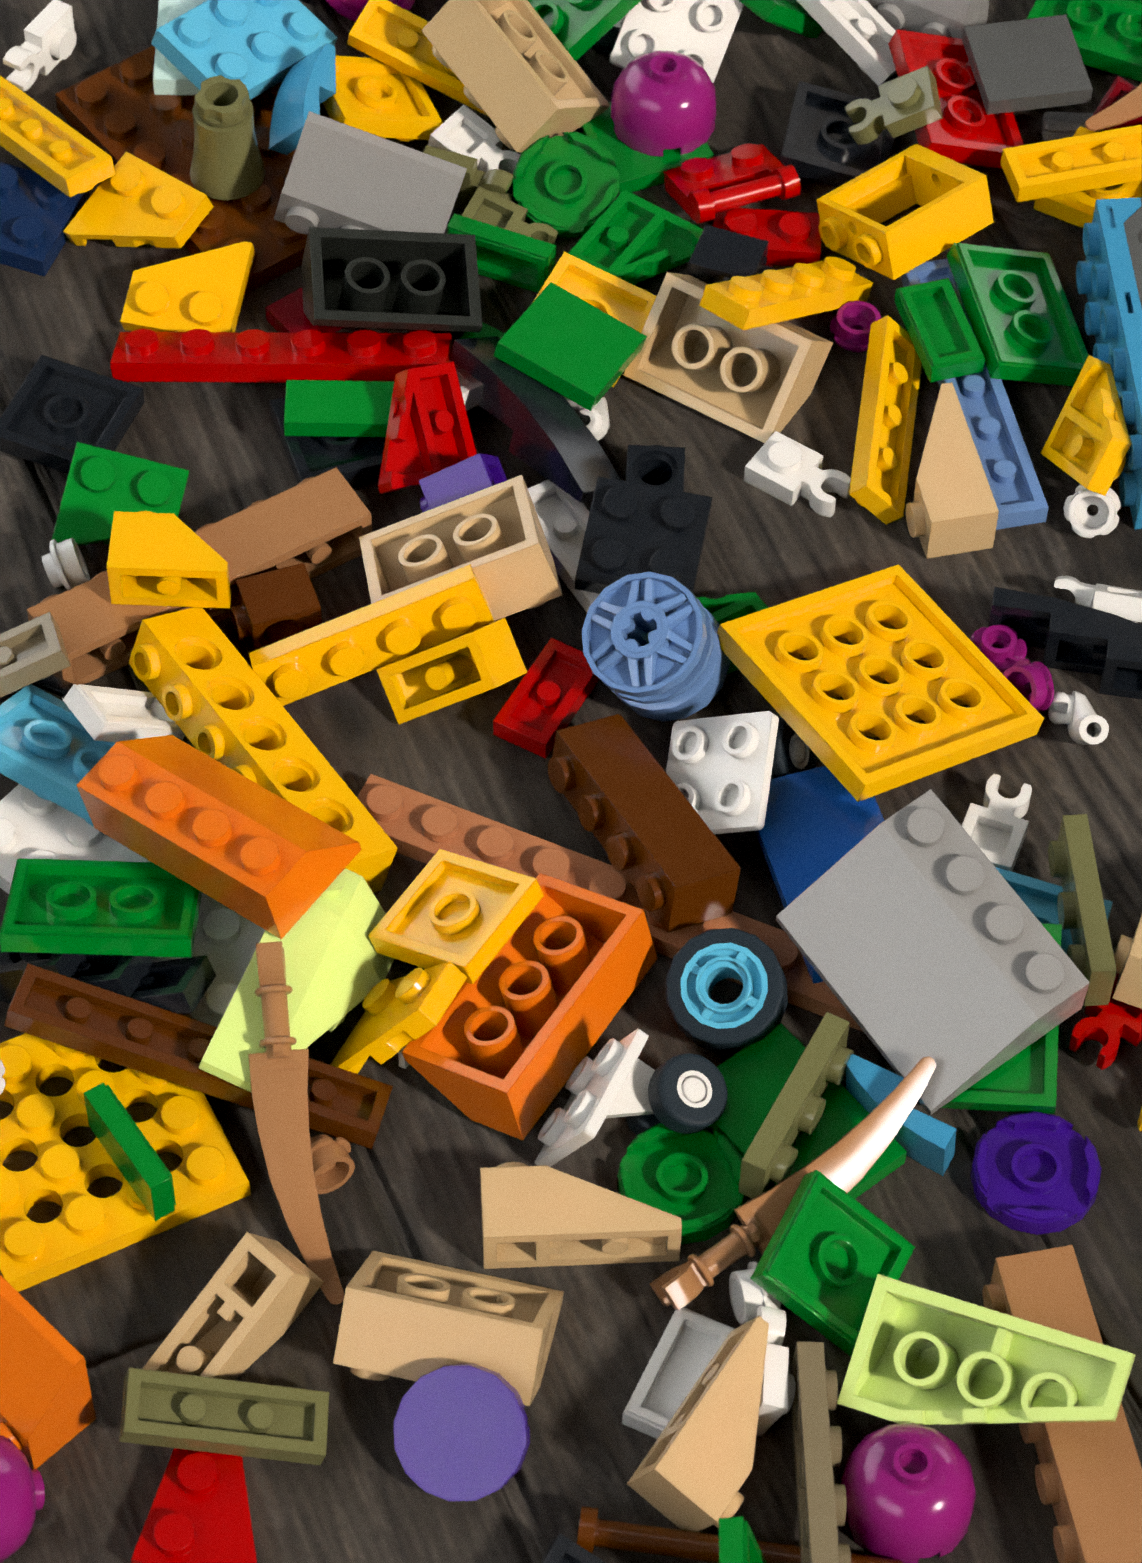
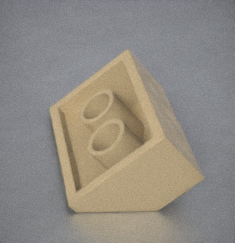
M448 0L421 30L433 45L432 52L436 59L445 67L452 69L463 83V91L469 101L485 111L496 125L495 132L498 138L517 153L524 152L531 144L549 135V138H552L554 136H563V132L575 131L602 114L610 106L528 0Z
M667 272L641 332L647 336L643 348L626 368L623 375L754 439L766 443L775 431L781 433L812 393L833 342L788 321L741 330L699 306L705 286L708 285L707 283L690 275Z
M522 475L359 537L371 604L471 564L490 606L494 621L525 609L537 608L547 601L563 595L554 559Z
M372 1251L346 1286L333 1364L351 1367L350 1371L352 1374L367 1380L381 1381L387 1380L392 1376L415 1382L420 1377L446 1365L476 1364L499 1373L519 1392L523 1404L530 1406L542 1382L564 1291Z

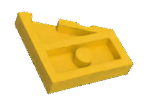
M125 152L114 166L115 175L101 182L63 232L69 241L76 246H86L88 239L113 240L117 247H138L143 244H151L156 248H182L214 206L206 194L136 156Z
M240 242L134 270L120 320L123 329L129 331L151 329L155 332H187L193 329H205L210 332H235L255 255L253 244L250 242Z
M1088 355L1041 454L1086 489L1106 496L1112 482L1120 476L1124 469L1126 453L1131 442L1111 365Z
M447 961L424 970L421 967L416 968L408 975L392 981L389 979L380 981L365 997L362 1003V1007L366 1010L330 1065L358 1074L369 1056L373 1057L380 1065L396 1055L405 1045L417 1040L438 1024L468 977L452 962Z

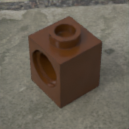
M304 563L236 580L238 604L230 606V617L237 639L247 638L252 652L322 624L321 606Z

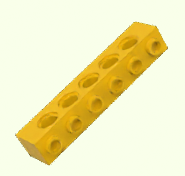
M192 607L143 619L128 663L137 678L144 682L163 706L167 716L175 721L193 746L358 841L362 850L347 865L346 869L363 876L373 893L380 891L398 847L204 608Z

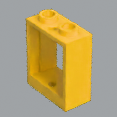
M914 144L816 199L820 217L819 233L825 247L892 280L897 279L949 249L953 243H959L994 223L987 176L918 144ZM914 204L922 206L887 227L881 224Z

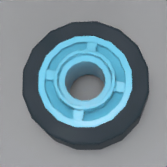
M735 928L710 929L689 939L673 956L665 978L666 1002L681 1032L697 1046L719 1054L738 1053L746 1046L763 1040L781 1023L788 1004L787 980L773 950L756 935ZM725 978H734L743 983L741 995L735 1001L729 1004H719L711 999L712 989L718 981Z

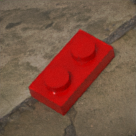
M737 207L715 214L713 227L769 241L767 265L794 266L796 263L809 264L820 261L821 236L819 233V213Z
M550 638L493 720V735L546 759L554 747L556 731L567 728L600 680L592 672L583 651Z

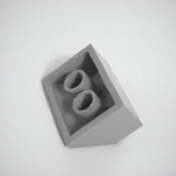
M309 111L281 192L274 220L285 223L290 229L301 234H308L309 227L445 233L467 168Z

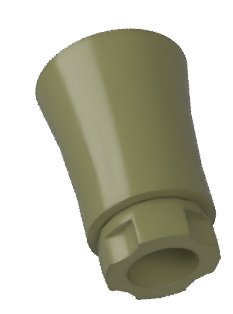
M222 75L210 77L201 82V89L195 94L194 150L190 168V179L198 191L210 198L218 200L240 199L255 192L262 185L266 175L254 126L253 105L250 101L247 87L241 80L228 79Z

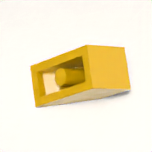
M114 511L107 560L111 604L230 609L231 593L228 562L174 513Z
M506 618L494 621L376 669L398 724L497 688L527 673Z

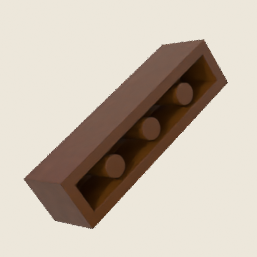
M621 714L557 730L553 756L548 762V774L552 786L557 792L564 794L578 813L579 820L584 829L594 834L606 850L612 866L617 871H622L637 891L642 906L647 911H652L667 933L732 914L741 870L740 866Z

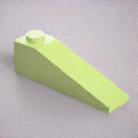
M346 868L282 940L265 930L259 942L282 941L284 947L286 984L292 987L291 994L287 995L290 1037H295L297 1040L296 1044L291 1046V1050L307 1049L327 1030L332 1032L344 1022L347 1013L364 1000L376 984L386 978L394 961V958L376 953L368 936L386 913L364 877ZM256 950L199 1065V1069L251 1093L248 1054L265 1052V1048L259 1046L260 1040L264 1039L261 997L255 995V990L260 988Z
M878 1274L837 1404L897 1424L941 1425L1116 1421L1135 1354Z

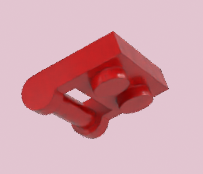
M763 144L739 145L733 148L730 153L709 159L702 157L692 158L683 162L680 167L663 171L665 190L697 224L714 220L715 214L776 196L786 200L799 196L801 192L800 180L794 166L791 164L784 166Z

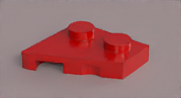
M454 361L407 369L395 374L378 482L380 494L420 486L419 480L477 454Z
M174 1448L131 1557V1563H257L242 1456Z

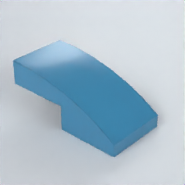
M328 43L324 44L294 64L285 76L279 88L272 112L269 149L284 155L294 151L297 148L309 111L320 115L319 104L336 94L335 46Z
M851 1054L846 1063V1090L869 1113L904 1079V1077L854 1054ZM914 1108L894 1137L907 1151V1156L942 1176L955 1155L956 1128Z

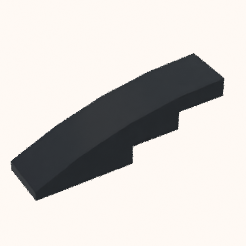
M498 336L455 339L449 360L451 362L454 361V364L484 384L479 406L514 430L509 452L580 503L592 501L598 476L621 480L599 442L561 394L494 356L497 343L500 340Z
M994 586L988 627L993 625L1009 626L1016 630L1017 638L1024 640L1026 646L1043 648V664L1047 668L1101 675L1099 694L1142 699V625L1115 614L1055 597Z
M0 947V1001L10 1004L27 964L177 1014L193 1013L216 977L207 955L153 962L150 956L1 952Z

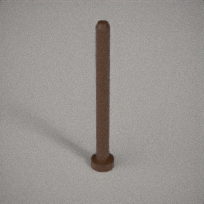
M581 1507L577 1544L592 1554L594 1546L719 1563V1535L598 1519L599 1508ZM756 1540L766 1563H801L800 1546ZM851 1553V1563H903L899 1559Z

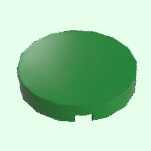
M563 132V136L549 138V135L538 139L521 153L513 171V198L516 204L528 209L525 221L529 224L544 223L550 225L558 232L557 238H577L584 235L620 195L619 172L611 152L596 139L578 132Z
M662 1123L656 1124L638 1134L627 1147V1153L622 1158V1161H620L617 1174L618 1194L680 1217L682 1224L681 1245L707 1241L730 1226L737 1216L734 1209L743 1203L744 1195L738 1192L742 1156L726 1136L714 1129L713 1134L705 1129L697 1133L683 1134L667 1128Z

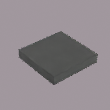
M1066 15L964 26L962 42L987 115L1091 103L1093 88Z

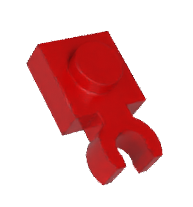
M1116 973L1109 1005L1086 1006L1084 1013L1090 1017L1080 1020L1075 1025L1069 1044V1049L1076 1052L1085 1041L1095 1040L1100 1042L1104 1047L1099 1052L1096 1066L1101 1070L1108 1068L1115 1061L1121 1037L1136 1047L1142 1041V1009L1112 998L1120 975L1119 973Z

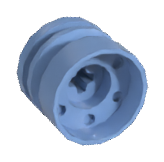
M643 572L626 575L605 587L590 605L582 627L583 654L592 672L623 703L642 717L663 722L687 718L703 709L723 687L730 665V659L721 650L717 634L718 621L703 607L701 602L688 588L671 576L654 572Z

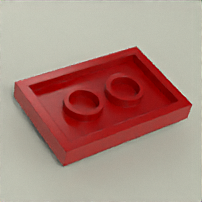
M896 29L888 45L898 77L928 66L935 76L943 119L915 129L918 144L958 163L1002 168L1001 158L1003 149L1024 144L1013 112L987 115L962 39Z

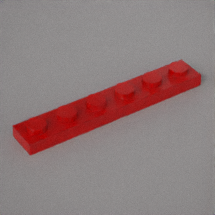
M137 329L131 332L119 333L110 365L112 378L124 382L286 383V380L394 381L395 374L407 369L451 362L449 359L453 345L452 333H432L427 330H416L409 333H377L372 330H359L353 333H322L317 330L308 329L297 333H274L259 329H250L243 332H210L205 329H193L187 332H155L151 329Z

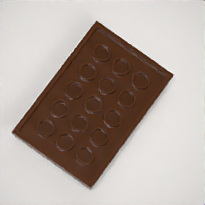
M154 46L55 93L59 112L80 134L112 156L114 166L124 153L128 152L195 188L190 179V168L194 150L193 106L195 95H154ZM282 82L250 100L253 105L258 147L266 169L262 185L252 194L240 199L218 200L208 197L214 207L184 244L190 253L195 255L240 242L252 243L255 255L245 294L302 265L308 234L295 232L285 223L274 220L281 192L296 151L295 149L288 155H284L269 149L272 112ZM323 102L320 103V115L330 118Z

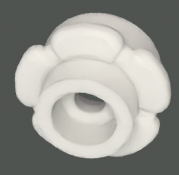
M1081 484L1078 485L1075 489L1076 493L1069 495L1064 504V516L1072 524V530L1085 538H1093L1099 534L1107 535L1112 532L1119 522L1117 511L1121 507V502L1116 492L1109 488L1106 496L1086 489ZM1089 505H1096L1098 513L1095 515L1089 514L1087 507Z
M70 538L57 543L55 539H52L49 542L50 553L41 557L52 586L58 588L64 585L67 590H70L89 581L90 575L76 541Z
M749 1262L746 1270L733 1271L730 1274V1299L734 1315L740 1324H744L746 1320L750 1321L757 1317V1308L760 1305L779 1310L781 1308V1302L750 1279L758 1265L757 1262Z

